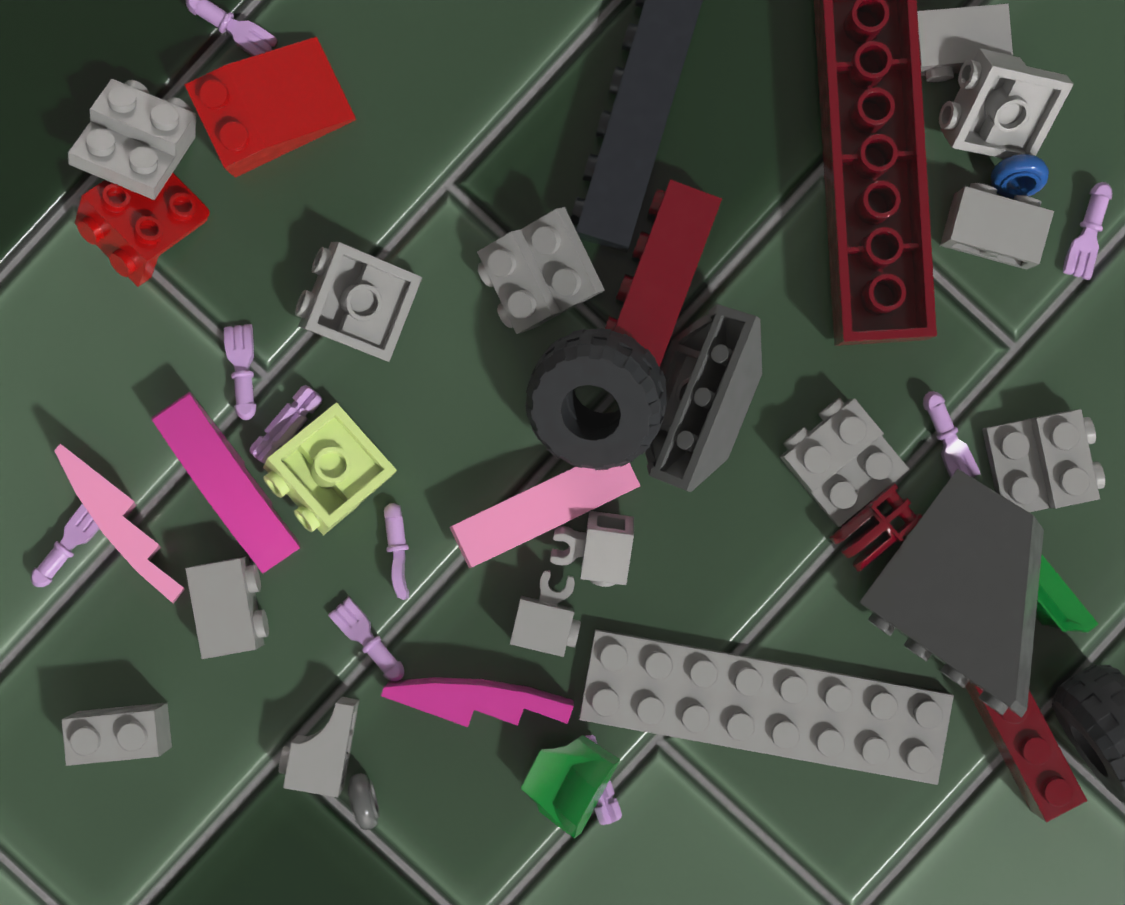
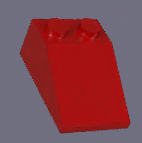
M317 37L226 64L184 84L223 167L235 178L357 120Z

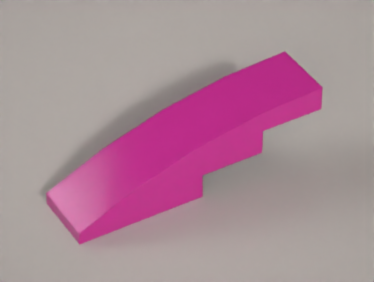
M188 392L152 417L153 423L182 466L262 573H265L300 549L298 539L273 509L272 501L245 468L244 460L191 392Z
M432 677L388 681L381 694L382 697L465 727H468L474 710L518 726L524 708L568 724L574 707L573 700L527 686L484 679Z

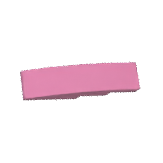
M60 444L54 452L76 495L97 526L137 573L174 604L185 589L150 562L161 547L126 519L137 506L135 502Z
M630 463L622 467L609 468L608 470L574 467L451 526L450 529L468 567L472 568L640 487V483Z

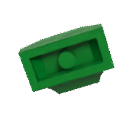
M1042 555L1036 609L1037 620L1044 626L1058 628L1063 632H1090L1098 625V622Z
M581 735L567 746L541 749L521 786V790L537 804L541 814L575 839L582 833L620 759L589 738Z

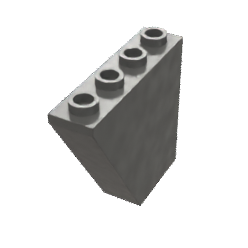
M957 469L860 603L872 613L868 618L869 622L889 636L892 635L894 630H897L908 639L904 646L927 662L931 655L945 664L940 671L964 688L970 681L980 688L983 692L979 699L999 714L1003 715L1007 709H1010L1022 718L1027 711L1044 529L1034 515Z

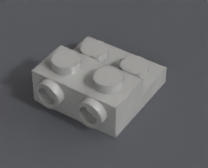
M979 48L974 61H965L960 69L958 81L961 88L954 102L947 101L940 111V130L950 146L955 149L1004 159L1018 154L1036 156L1074 84L1067 75L1028 67L1020 57Z
M111 79L90 108V123L68 152L69 165L155 200L196 138V113L191 112L190 107L179 98L171 97L165 101L150 95L147 88L138 81L128 80L124 84Z
M565 207L557 208L521 230L511 231L477 251L482 261L478 264V273L486 285L495 288L501 301L497 308L499 317L507 327L514 328L516 334L534 329L605 291Z
M331 242L328 249L321 247L312 265V273L318 275L312 292L304 290L296 305L295 315L301 317L298 327L390 362L422 277L340 242Z
M841 398L833 401L818 414L823 421L810 432L804 426L783 443L788 450L779 456L837 527L844 524L909 470L902 459L883 438L882 435L884 433L855 398L849 399L845 403Z
M1081 409L982 429L995 492L1024 510L1034 512L1048 508L1056 509L1100 499L1098 489L1105 487V474L1098 461L1092 462L1089 444H1093L1096 441L1095 427L1090 417L1083 418Z

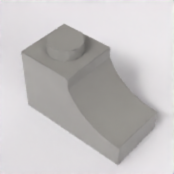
M341 697L335 703L333 714L322 730L310 736L298 735L291 742L290 747H283L279 762V773L285 774L283 788L339 797L345 785L359 705L358 699Z

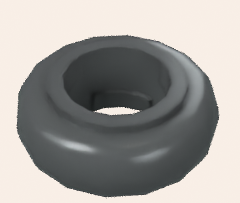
M358 773L349 779L348 796L355 822L358 823L361 829L369 830L378 824V818L380 817L379 806L372 781L366 774Z

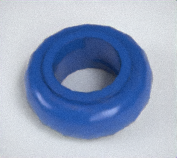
M1013 155L1003 159L995 166L991 173V185L998 190L997 194L1006 198L1014 199L1016 195L1031 196L1045 186L1048 181L1049 169L1045 162L1035 155Z

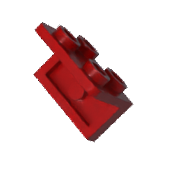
M172 173L155 200L110 181H102L81 196L75 224L81 236L88 243L96 244L104 252L117 273L123 277H128L139 287L152 277L158 257L208 220L210 211Z

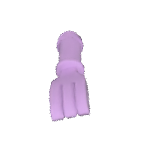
M186 0V6L193 15H199L219 28L221 33L228 32L235 44L251 56L272 51V47L278 41L269 32L249 20L237 21L233 19V13H227L209 0Z
M1106 182L1095 184L1089 193L1091 195L1084 220L1080 223V227L1083 230L1077 238L1072 240L1067 251L1063 267V273L1073 274V276L1082 277L1090 280L1099 250L1097 234L1103 230L1101 225L1109 199H1112L1113 194L1111 186Z
M252 324L224 327V345L227 359L234 365L235 372L231 374V378L234 379L236 398L234 409L238 417L243 420H249L256 412L252 385L254 373L250 371V364L254 358Z
M928 392L924 396L923 406L928 411L937 431V439L943 440L944 446L941 455L949 476L952 477L957 469L970 477L980 475V470L967 444L960 441L956 435L958 428L953 425L944 404L945 399L938 392Z
M83 503L64 527V537L60 542L56 541L54 548L37 568L34 567L31 573V582L34 586L45 587L53 581V576L69 557H73L74 553L72 550L77 545L87 543L100 529Z
M389 503L384 508L388 542L386 551L393 552L392 583L397 598L406 600L409 598V590L405 581V550H408L409 546L406 544L401 507L395 503Z
M347 597L343 604H339L336 610L328 614L350 640L358 641L364 646L362 649L363 653H367L383 671V676L386 679L399 681L403 678L404 667L401 661L398 662L383 645L380 636L374 638L371 633V622L350 597Z

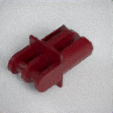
M895 482L864 506V509L829 537L834 544H838L870 519L872 522L851 538L841 549L844 556L850 558L863 550L879 535H884L853 562V566L858 572L895 541L901 542L903 537L914 529L922 518L921 513L916 515L909 507L911 501L908 498L902 499L896 492L898 486ZM886 500L892 509L883 516L876 507ZM899 515L905 524L896 531L890 522Z

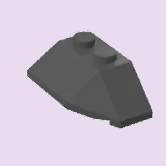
M719 304L709 310L708 315L692 323L671 340L660 367L666 380V393L668 394L666 412L658 434L651 446L644 452L648 461L647 470L650 477L688 492H692L728 460L762 376L760 318Z

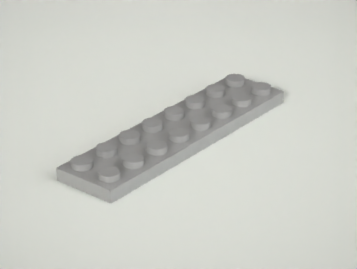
M595 629L579 720L938 785L954 695L943 691Z

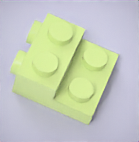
M337 402L269 456L263 466L268 472L264 476V480L272 492L280 498L287 494L298 506L294 511L298 521L310 532L317 528L323 536L397 471Z

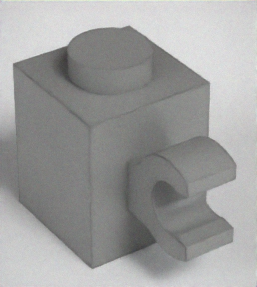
M589 511L586 533L575 531L566 526L556 527L553 540L564 541L570 547L566 550L552 549L550 562L556 565H568L578 557H582L580 579L590 580L591 583L602 587H610L615 584L626 585L634 538V517Z
M545 570L540 579L541 594L539 600L521 596L510 644L564 657L566 646L575 648L581 621L573 619L574 608L558 604L572 594L575 585L574 577L568 575L564 589L554 591L548 584L551 571Z

